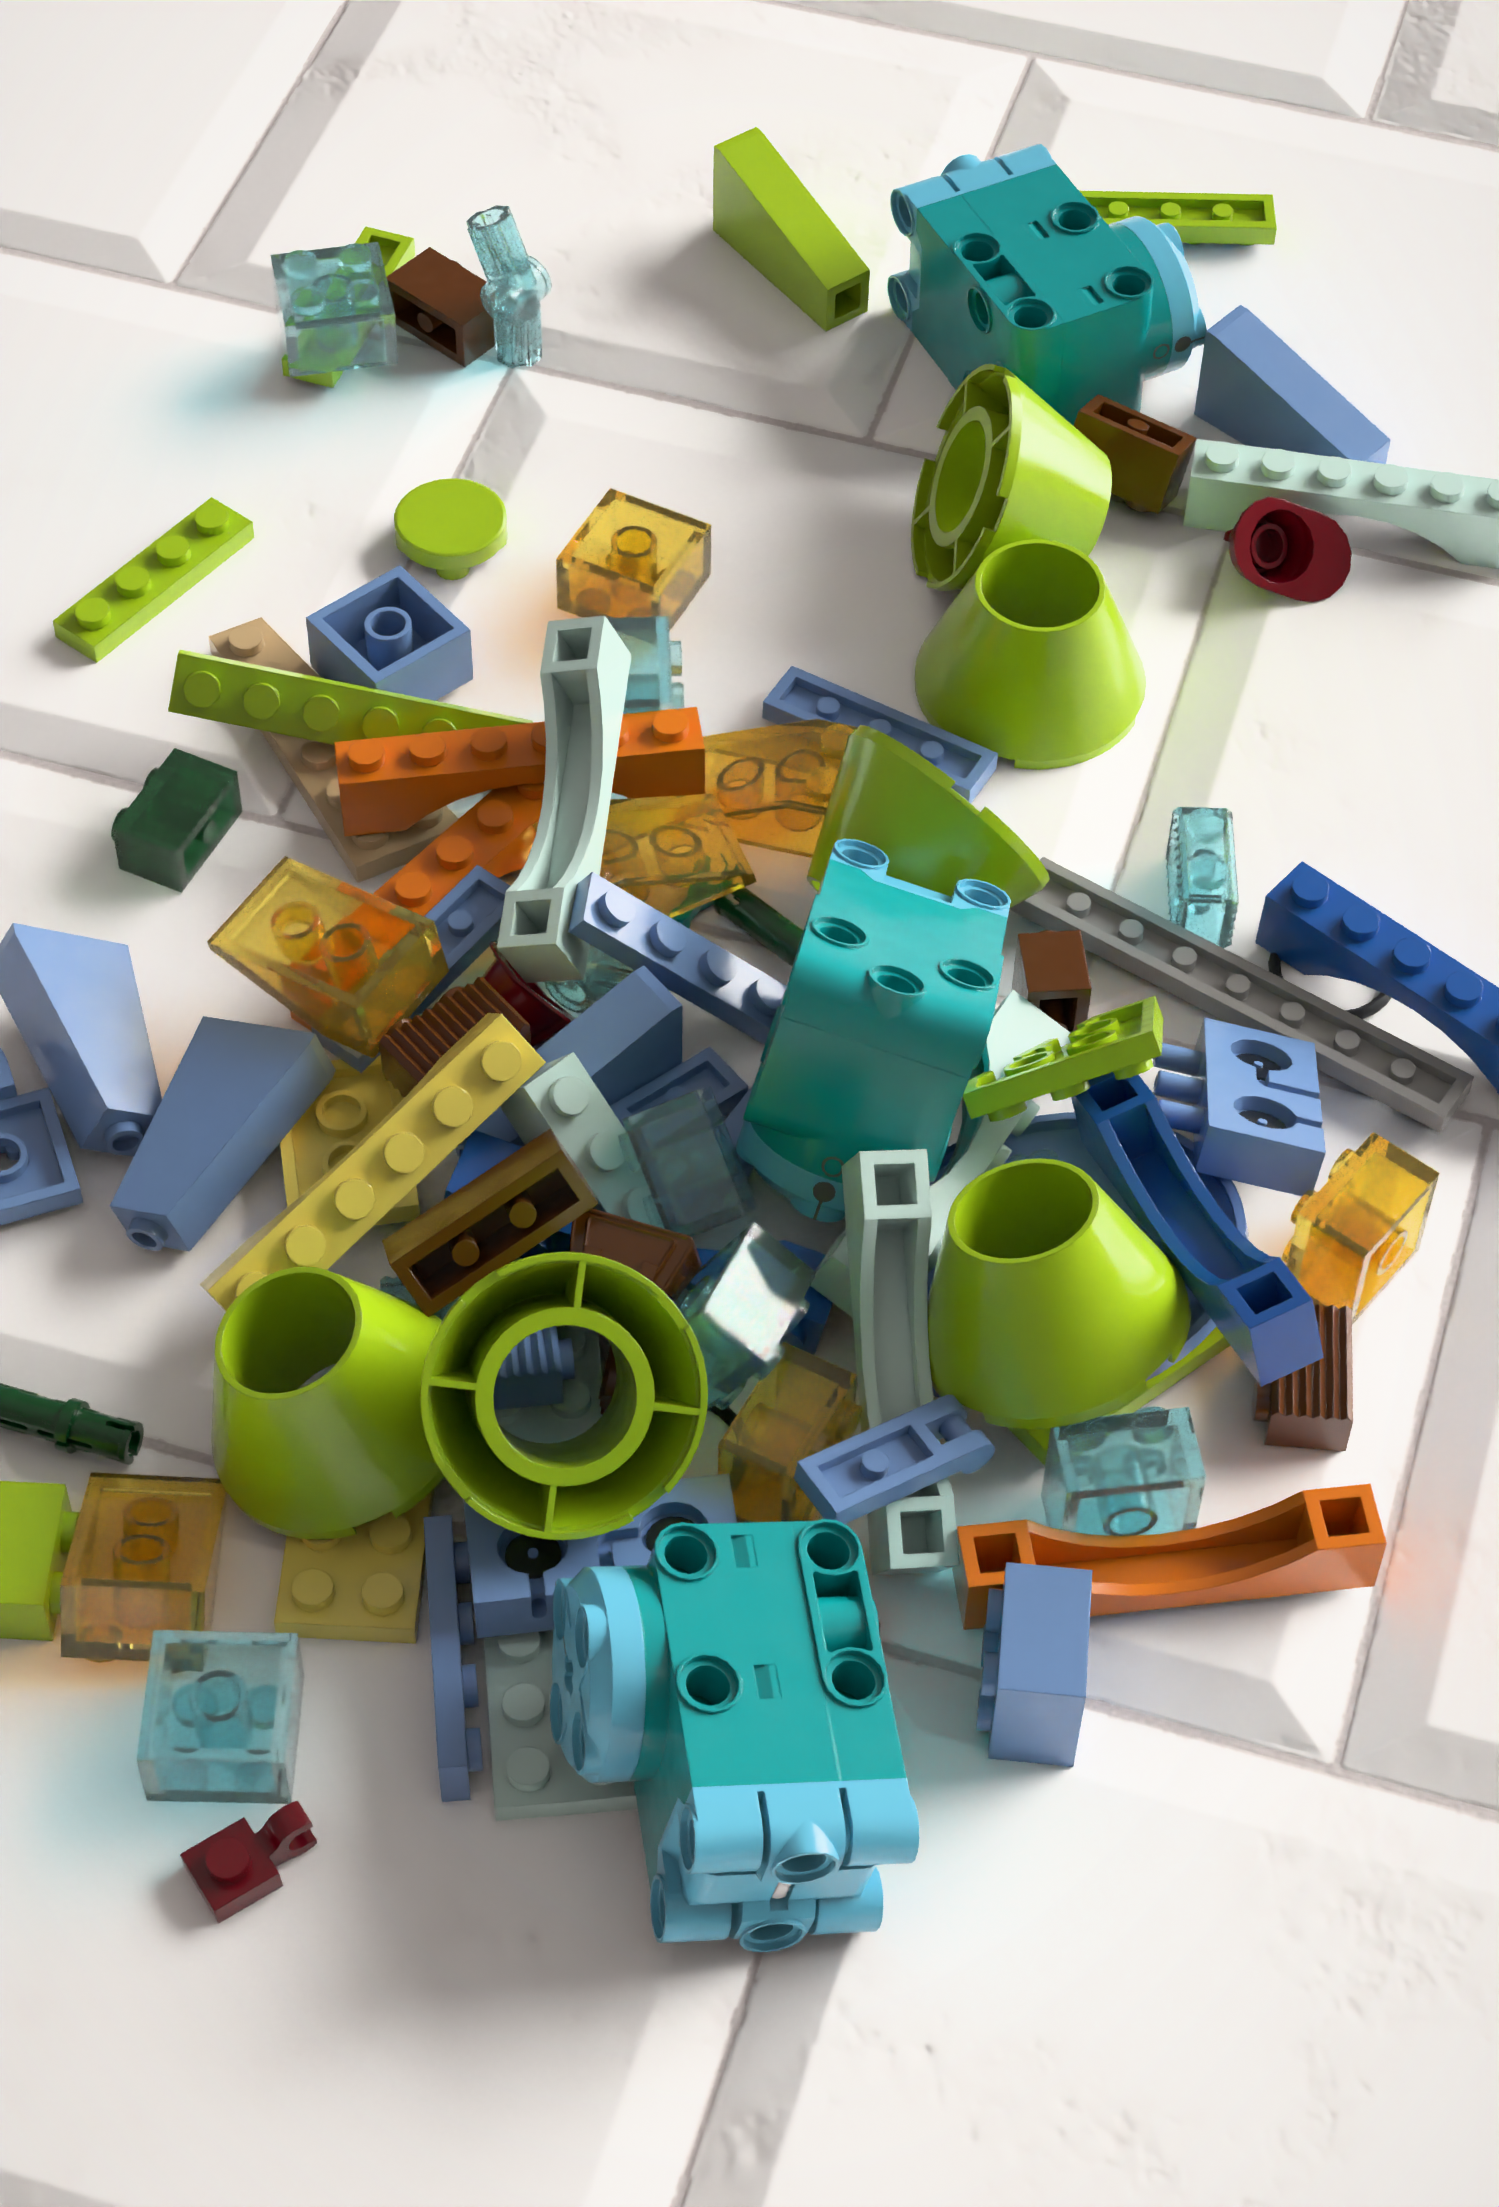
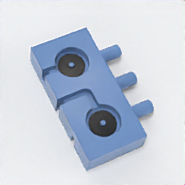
M1205 1017L1194 1050L1162 1043V1056L1153 1058L1154 1067L1191 1075V1077L1160 1070L1157 1072L1154 1081L1153 1094L1192 1104V1106L1163 1099L1158 1101L1172 1129L1193 1133L1194 1166L1196 1172L1311 1199L1326 1154L1324 1130L1321 1128L1323 1124L1321 1101L1318 1099L1320 1091L1315 1043Z
M729 1473L682 1478L669 1494L666 1492L653 1505L634 1517L633 1522L608 1533L584 1539L550 1540L516 1533L493 1523L464 1502L477 1638L554 1630L553 1594L555 1582L558 1578H574L584 1567L647 1565L657 1537L663 1529L671 1524L681 1522L692 1524L737 1523Z

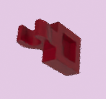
M297 1800L273 1813L264 1826L256 1833L253 1832L247 1820L243 1817L182 1852L180 1857L184 1868L219 1924L282 1887V1880L276 1866L307 1852L317 1844V1839L310 1830L313 1827L312 1822Z

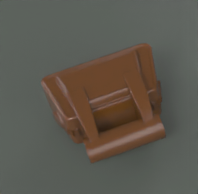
M592 1208L572 1221L569 1252L602 1256L622 1263L650 1279L673 1302L681 1295L702 1265L693 1238L685 1234Z

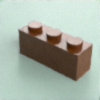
M550 1128L382 1240L389 1265L423 1313L430 1317L463 1295L476 1282L491 1272L511 1263L599 1203L587 1180Z

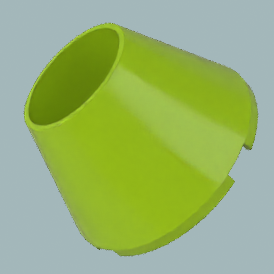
M985 364L978 367L959 385L939 419L936 427L945 430V434L935 461L924 458L915 494L911 524L913 565L917 575L928 579L926 587L938 591L962 589L990 553L1016 541L1031 539L1056 541L1072 546L1089 556L1102 531L1110 503L1112 471L1107 455L1007 368L994 364Z
M1042 539L1009 543L996 549L983 560L925 638L916 659L914 676L917 701L931 725L997 752L998 757L1015 760L1014 768L1034 770L1076 765L1100 756L1113 748L1134 727L1136 716L1145 698L1146 690L1143 662L1099 567L1086 554L1072 546Z
M859 725L848 736L806 877L817 893L834 843L841 839L864 841L882 850L889 858L886 872L888 876L951 897L959 880L976 879L997 886L1010 897V908L1041 892L1049 882L1050 877L1039 858L1010 827L988 807L985 806L981 812L976 809L970 802L951 788L956 781L928 760L892 737L865 725Z
M1037 1158L1014 1161L995 1167L966 1185L955 1198L948 1214L927 1298L929 1360L932 1386L941 1397L954 1395L960 1404L983 1413L986 1423L1017 1429L1054 1428L1088 1421L1124 1406L1147 1391L1146 1379L1166 1359L1174 1363L1181 1353L1188 1336L1191 1320L1190 1301L1185 1282L1172 1261L1082 1169L1064 1161Z
M576 1252L544 1253L526 1257L509 1263L476 1282L450 1308L438 1326L424 1361L420 1386L421 1419L425 1437L438 1468L454 1490L470 1507L493 1523L526 1536L550 1540L584 1539L619 1529L633 1522L634 1517L653 1505L666 1492L669 1494L689 1467L698 1449L704 1430L708 1405V1384L704 1358L691 1326L675 1303L655 1283L636 1270L602 1256ZM561 1325L584 1327L605 1336L615 1358L616 1385L608 1408L590 1429L566 1441L536 1443L521 1439L498 1424L493 1402L496 1377L503 1361L519 1342L539 1330Z
M294 1267L280 1270L263 1277L245 1289L224 1314L215 1338L211 1429L212 1455L218 1477L226 1492L239 1509L253 1521L276 1533L294 1538L326 1540L356 1535V1526L373 1521L389 1512H392L395 1518H397L424 1499L444 1478L427 1443L420 1408V1386L424 1361L430 1343L442 1320L435 1314L430 1317L426 1316L417 1304L317 1267ZM336 1364L321 1378L299 1389L314 1374Z

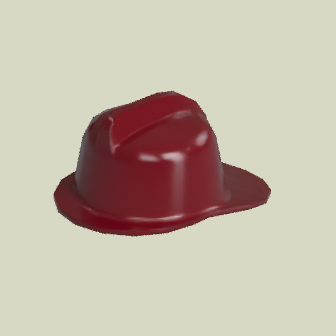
M1266 497L1254 501L1242 512L1234 528L1226 531L1223 540L1229 543L1231 562L1241 576L1259 588L1297 601L1317 602L1331 597L1343 586L1350 572L1352 551L1348 537L1340 525L1321 512L1285 499Z
M493 941L489 943L496 958L482 977L530 1024L531 1046L533 1048L553 1037L575 1019L574 1016L549 998L536 982L526 983L498 950L497 943Z

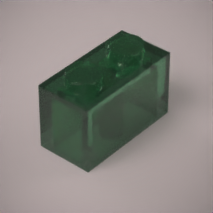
M174 748L160 767H155L150 771L144 782L143 789L128 808H122L114 819L111 837L115 843L119 869L182 893L243 812L237 771Z

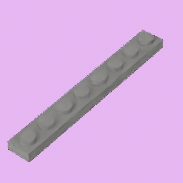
M1044 856L1040 861L1049 874V882L1041 892L1009 909L1047 930H1081L1084 949L1227 1023L1315 1043L1318 1070L1439 1133L1471 1090L1474 1076Z

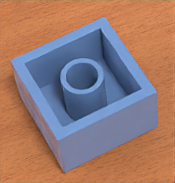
M400 565L305 617L310 664L324 679L434 701L473 680L471 630Z
M1006 1562L1003 1589L989 1588L981 1652L982 1681L979 1689L976 1730L990 1731L988 1759L1074 1767L1086 1700L1093 1570Z

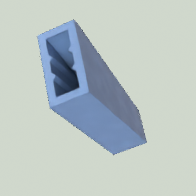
M1239 305L1206 330L1194 415L1247 446L1283 449L1292 452L1386 464L1391 439L1249 309Z
M12 923L0 942V995L79 1147L134 1157L162 1101V1096L128 945Z
M643 965L629 974L550 1038L536 1052L546 1063L574 1052L610 1106L682 1063L683 1005ZM500 1107L476 1129L513 1144L525 1146ZM469 1136L455 1148L458 1158H460Z
M206 1016L202 1017L110 1204L111 1209L125 1228L127 1237L133 1243L152 1251L162 1250L163 1247L188 1252L192 1250L332 1080L336 1070L315 1033Z

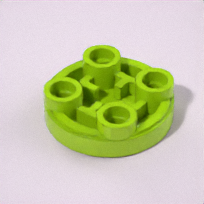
M446 478L426 482L409 491L400 500L395 509L394 529L397 548L416 563L436 569L438 576L445 580H458L465 577L469 573L470 567L487 561L507 544V514L504 503L490 488L471 480Z

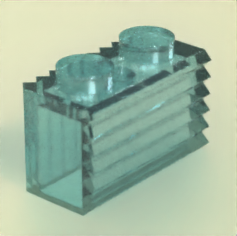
M1177 807L1172 812L1165 860H1167L1166 878H1168L1167 896L1169 897L1168 905L1170 906L1169 921L1222 948H1226L1232 945L1233 929H1235L1234 921H1236L1237 905H1239L1233 814L1228 808Z

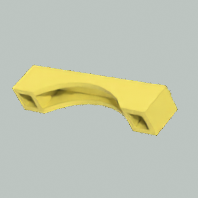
M487 1013L435 1063L409 1094L355 1148L296 1201L248 1238L199 1285L226 1312L245 1289L272 1273L294 1267H317L328 1270L533 1076L546 1061L502 1014Z

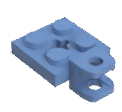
M0 1048V1154L6 1153L10 1160H19L11 1168L0 1171L1 1226L83 1203V1198L49 1087L17 1095L8 1060Z

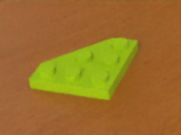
M1156 996L1093 1016L1076 1025L1078 1029L1068 1035L1070 1043L1062 1047L1058 1038L1048 1039L1013 1057L1014 1062L1003 1069L1005 1076L996 1080L993 1071L984 1072L970 1079L963 1094L970 1118L974 1119L987 1114L990 1122L1005 1120L1024 1112L1027 1109L1025 1103L1027 1100L1048 1093L1051 1094L1053 1101L1064 1100L1087 1091L1090 1088L1088 1082L1090 1079L1113 1072L1115 1079L1121 1080L1150 1070L1154 1066L1151 1059L1162 1056L1164 1019Z

